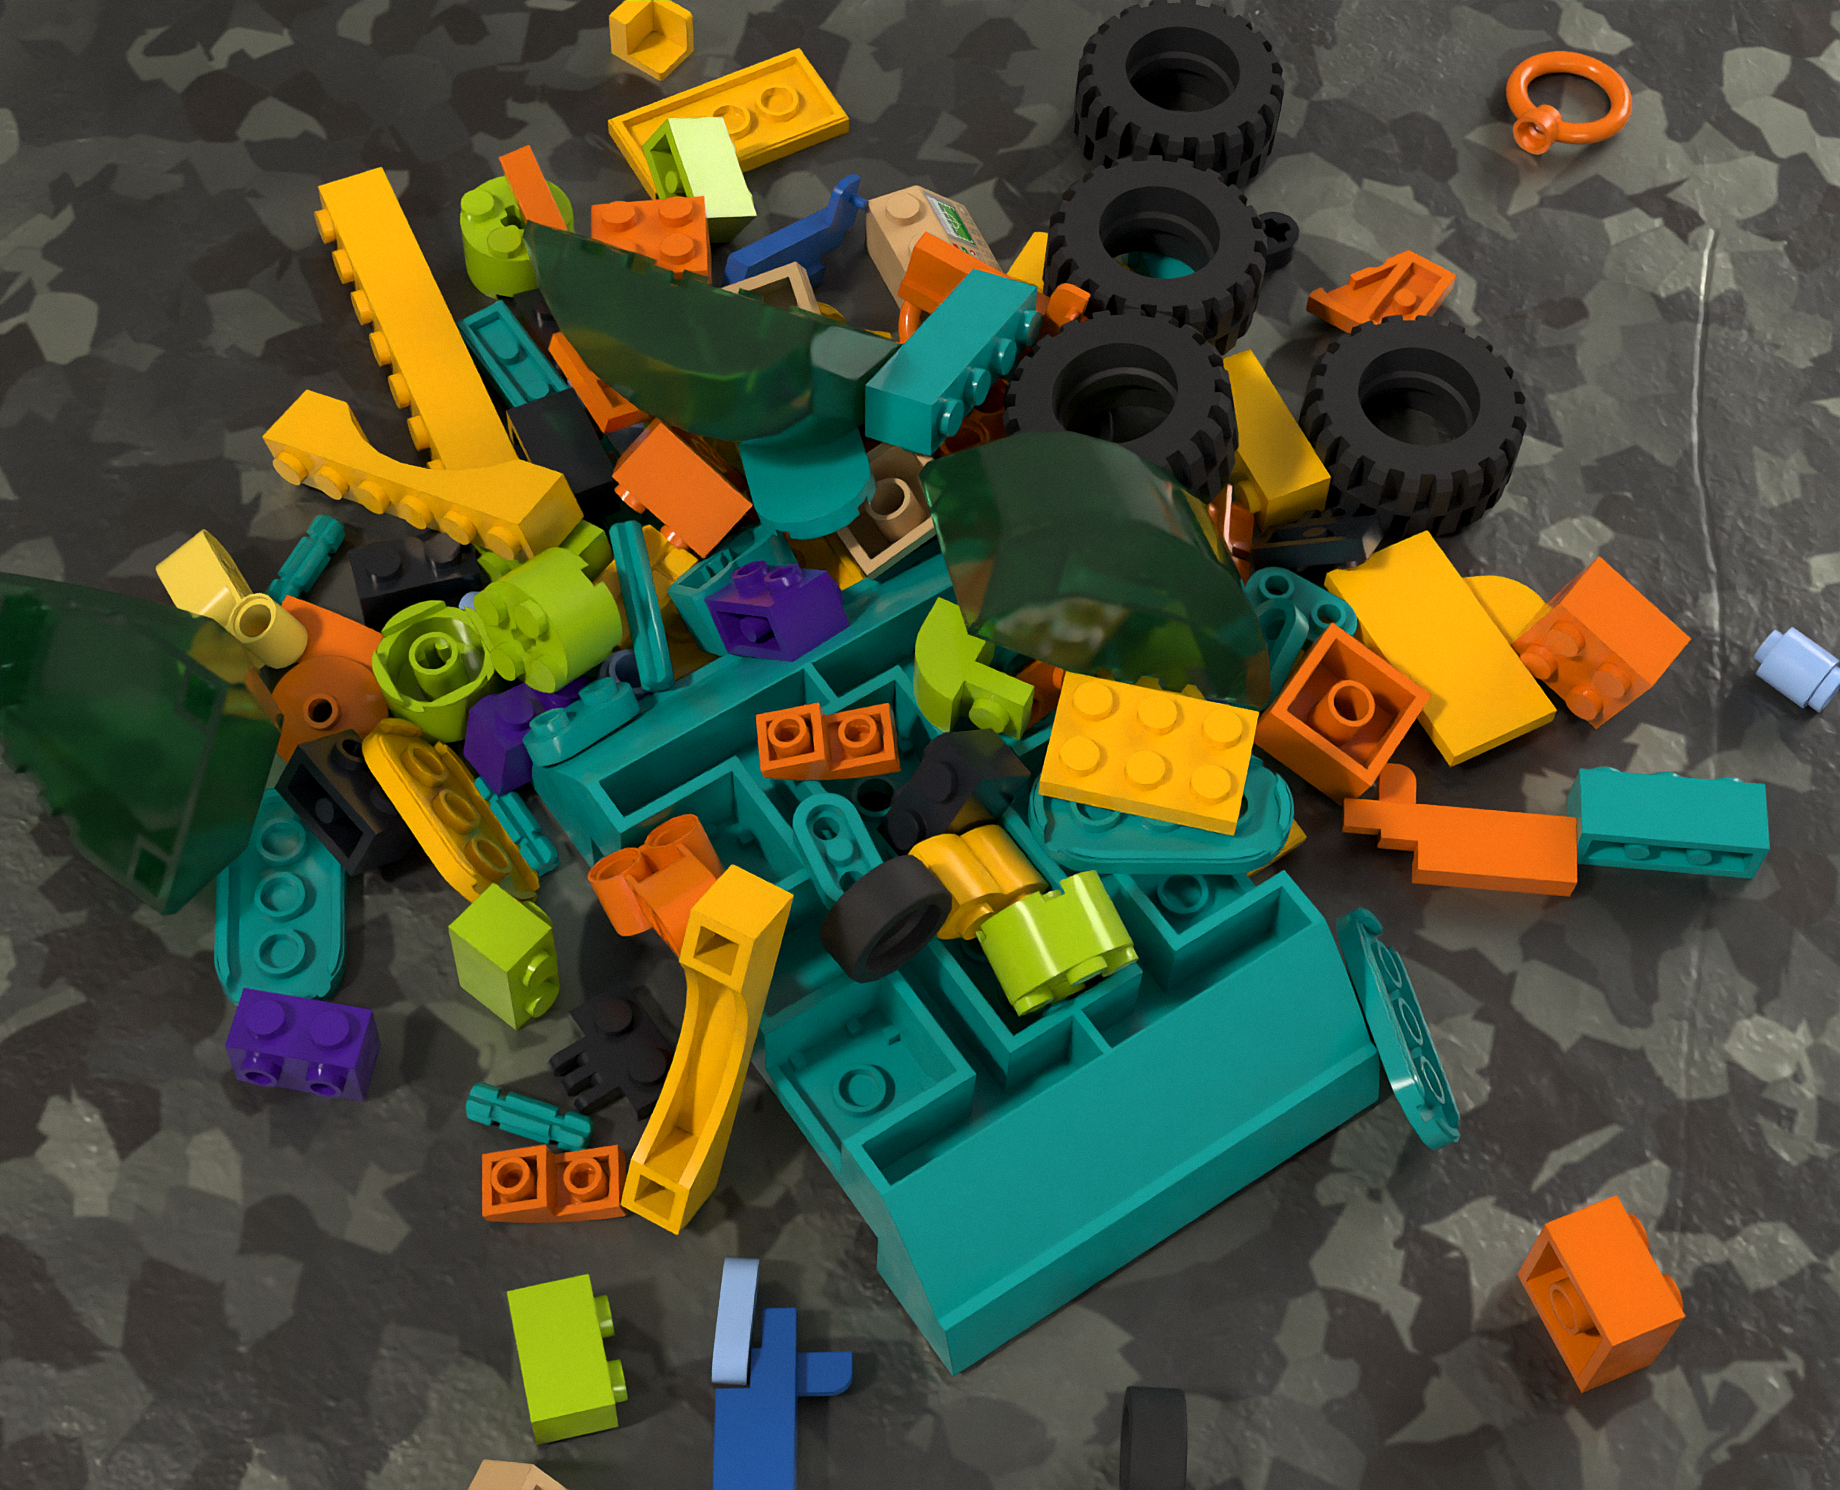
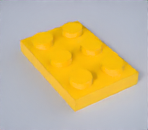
M1066 671L1040 777L1038 794L1234 836L1259 712Z

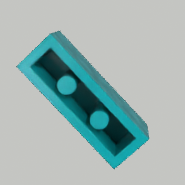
M1612 767L1580 768L1566 799L1567 817H1577V864L1753 879L1770 850L1765 784L1745 783L1733 777L1710 780L1681 777L1673 772L1640 774L1620 772Z

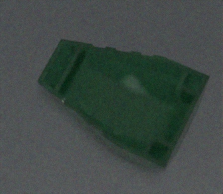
M527 220L524 229L523 239L537 285L562 334L598 378L639 410L688 433L783 451L828 445L865 424V385L904 344L790 305L789 310L765 304L763 303L765 296L743 288H739L738 294L707 284L709 277L684 269L681 280L673 278L675 272L657 266V259L585 235Z
M1072 431L1023 432L976 443L928 461L918 474L968 635L1077 674L1093 677L1099 668L1113 670L1111 675L1115 681L1134 685L1141 676L1159 679L1158 684L1162 690L1181 693L1187 684L1201 686L1200 691L1205 698L1260 708L1271 696L1268 650L1258 616L1227 542L1201 501L1163 467L1116 443Z
M0 572V743L5 748L1 758L14 774L25 773L39 789L36 801L49 817H62L72 829L68 840L82 856L162 916L178 913L247 849L281 737L284 714L268 690L242 643L213 618L120 593L33 576Z

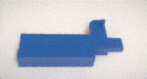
M853 173L840 180L831 194L827 207L730 254L720 288L793 262H797L806 269L812 288L821 284L826 270V266L820 263L821 257L841 246L845 230L854 225L858 209L865 210L869 202L857 195L861 177Z
M796 1307L762 1308L761 1348H751L750 1388L716 1389L713 1490H797L798 1397L839 1395L845 1392L852 1383V1351L798 1353V1311Z

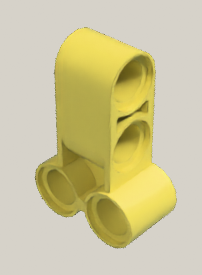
M201 530L156 566L158 576L193 635V638L185 645L180 656L179 665L181 672L188 680L219 703L227 706L241 704L248 700L255 692L260 681L259 669L265 664L276 669L285 668L295 663L302 656L308 641L306 627L268 595L262 593L253 594L230 554L207 530Z

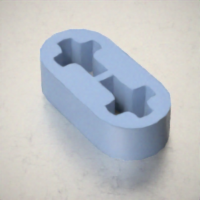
M725 1257L713 1351L712 1383L747 1386L758 1297L760 1259Z

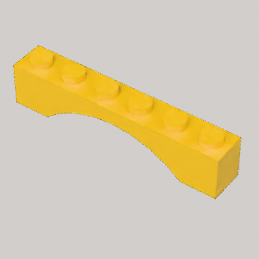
M306 390L262 436L275 458L273 460L275 470L289 483L294 485L302 483L322 490L333 499L340 500L345 498L362 504L373 513L383 514L385 512L405 519L409 524L418 529H425L427 527L447 533L458 543L464 545L469 543L476 544L492 550L506 560H513L515 558L526 562L548 548L558 547L584 517L563 473L520 459L492 466L461 470L426 469L400 463L379 453L370 445L347 402L310 390Z
M733 864L691 908L679 957V963L685 971L687 981L686 1009L681 1034L660 1097L631 1158L620 1203L621 1206L676 1235L680 1234L716 1189L794 897L793 894Z

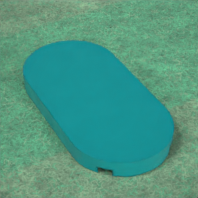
M807 384L760 401L741 419L736 430V440L754 507L762 526L767 532L778 536V531L788 532L791 539L798 540L822 537L849 525L860 515L858 506L865 499L868 500V503L871 502L876 492V480L850 402L846 394L840 389L826 384Z
M1251 754L1234 836L1039 795L1038 789L1041 773L1031 788L1028 820L1032 835L1040 848L1057 863L1078 872L1095 870L1097 874L1230 875L1247 873L1261 868L1280 853L1288 839L1292 826L1294 803L1287 783L1277 771L1274 776L1269 769L1262 766L1263 760Z
M274 787L267 788L244 800L245 805L239 808L234 815L231 811L222 823L217 842L214 946L216 972L223 991L235 1006H238L243 987L326 1002L339 987L347 963V871Z
M1358 907L1339 916L1336 920V929L1340 947L1389 1082L1404 1114L1417 1135L1431 1150L1437 1151L1458 1142L1460 1133L1457 1129L1459 1128L1460 1115L1410 978L1398 952H1394L1392 946L1386 948L1381 941L1377 940L1375 936L1384 933L1382 931L1383 926L1368 909Z

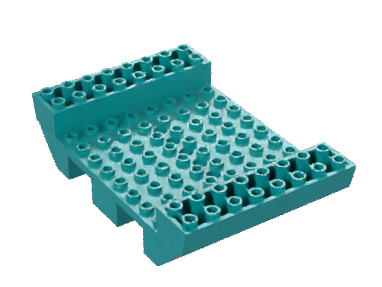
M951 532L905 556L872 581L866 577L843 590L844 604L842 607L850 627L794 662L727 653L674 682L671 688L660 690L639 701L640 710L632 719L574 756L548 766H535L533 764L530 783L590 868L599 860L615 851L624 848H639L644 845L650 832L663 822L680 815L693 814L700 820L725 871L733 864L794 895L750 1060L877 1236V1271L954 1377L1379 1100L1380 1061L1378 1049L1370 1040L1360 1006L1326 919L1285 870L1257 887L1246 873L1230 875L1098 874L1134 943L1133 948L1139 959L1112 975L1102 977L1100 973L1085 981L1086 991L1060 1005L1051 1007L1048 1003L1021 1017L1018 1016L1015 1008L1011 1006L987 957L974 952L969 947L968 940H965L963 937L940 939L935 935L916 956L899 969L877 981L863 984L852 980L820 944V929L829 910L823 904L793 841V816L796 808L803 800L818 793H834L843 796L857 809L883 863L897 857L898 855L876 830L891 806L881 812H872L864 809L858 801L864 794L869 792H880L892 798L900 787L909 782L923 761L922 753L925 747L935 737L945 733L927 720L919 709L914 697L915 645L921 626L938 597L993 620L1043 583L1042 579L1016 548L990 541L956 540ZM1015 672L1010 673V674H1012V675H1014V676H1017V675H1018V674H1016ZM818 702L825 715L889 703L895 717L901 771L835 780L764 778L760 769L756 715ZM1057 707L1025 731L1020 740L1003 733H997L1031 772V775L996 825H1000L1006 830L1049 884L1042 895L1054 890H1060L1062 895L1065 894L1059 881L1082 873L1064 867L1050 858L1034 839L1028 820L1031 788L1043 769ZM960 716L952 732L978 730L980 728L971 719ZM822 830L815 834L822 840H830L837 836L836 833L830 830ZM853 884L845 885L842 890L846 892Z

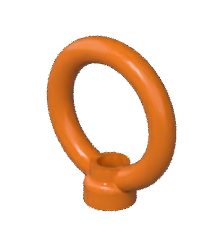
M1551 51L1529 57L1515 67L1506 85L1508 105L1518 119L1513 126L1514 138L1523 150L1531 154H1543L1555 142L1584 145L1604 141L1620 132L1627 124L1632 113V95L1624 79L1613 68L1602 61L1580 53ZM1544 74H1575L1599 85L1609 96L1611 108L1606 116L1596 121L1586 123L1566 122L1562 120L1560 113L1554 107L1546 104L1536 107L1529 99L1527 88L1533 79Z

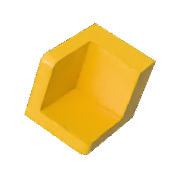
M625 0L609 15L611 53L659 81L669 76L694 52L693 15L690 11L670 0Z

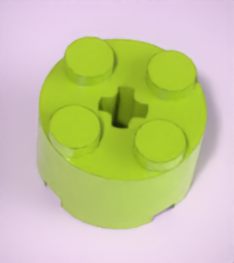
M501 176L491 179L475 190L465 193L461 199L460 226L467 273L474 286L486 296L498 300L497 294L513 297V294L552 284L505 177ZM545 180L576 247L572 205L566 194L558 186Z
M561 547L548 548L493 581L474 596L475 610L482 619L487 635L494 647L490 652L491 662L504 679L513 681L518 678L537 691L553 693L602 663L614 653L611 652L612 648L621 642L623 635L622 621L611 592L603 581L595 586L581 571L589 566V564L574 552Z
M436 600L414 604L394 615L381 631L383 638L378 645L377 651H373L372 656L373 672L390 709L392 718L405 719L422 727L425 733L420 738L432 746L438 741L446 744L466 739L470 708L474 707L478 701L489 694H501L507 691L508 684L507 680L496 671L491 662L490 652L494 647L477 612L464 606L465 610L446 606L445 601Z
M1095 870L1082 872L1059 881L1065 892L1063 895L1060 890H1054L1044 895L1037 891L1017 901L989 918L980 926L981 930L976 931L981 947L1011 1006L1015 1008L1019 1017L1029 1014L1048 1003L1051 1007L1060 1005L1086 991L1085 981L1100 973L1102 977L1112 975L1139 959L1133 948L1134 943Z

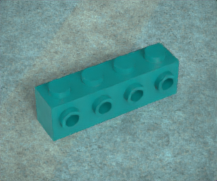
M973 269L865 385V436L901 447L908 452L921 453L931 456L948 436H954L959 430L962 420L975 405L979 406L984 402L989 389L1001 375L1005 376L1010 372L1017 356L1026 346H1032L1035 343L1042 323L1041 313L1036 311L1037 286Z

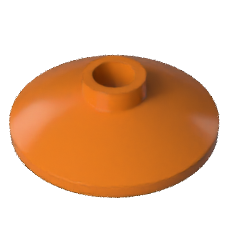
M333 655L319 656L294 666L278 682L268 704L267 728L274 748L281 758L288 763L297 745L349 729H353L364 740L382 719L390 718V709L383 697L375 675L365 666L346 657ZM322 702H329L332 706L330 718L321 723L315 722L313 718L315 707Z

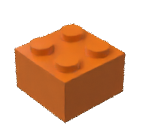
M675 196L659 200L615 201L609 204L591 205V281L600 332L693 325L686 301L713 291L711 246L704 196Z
M667 406L619 457L612 477L619 483L614 490L627 505L640 514L647 508L665 524L660 531L678 550L684 549L687 552L693 549L703 559L753 506L747 478Z
M1599 556L1549 599L1510 645L1532 676L1541 679L1566 702L1567 707L1572 713L1588 721L1597 729L1653 687L1691 638Z
M1332 622L1309 646L1285 680L1276 698L1267 706L1258 719L1253 742L1342 807L1344 798L1357 799L1372 786L1431 697V694Z
M1617 1195L1544 1224L1517 1274L1581 1393L1653 1364L1686 1317L1683 1312V1299L1678 1286L1668 1274L1660 1272L1648 1250L1649 1241L1642 1223L1635 1215L1627 1214Z

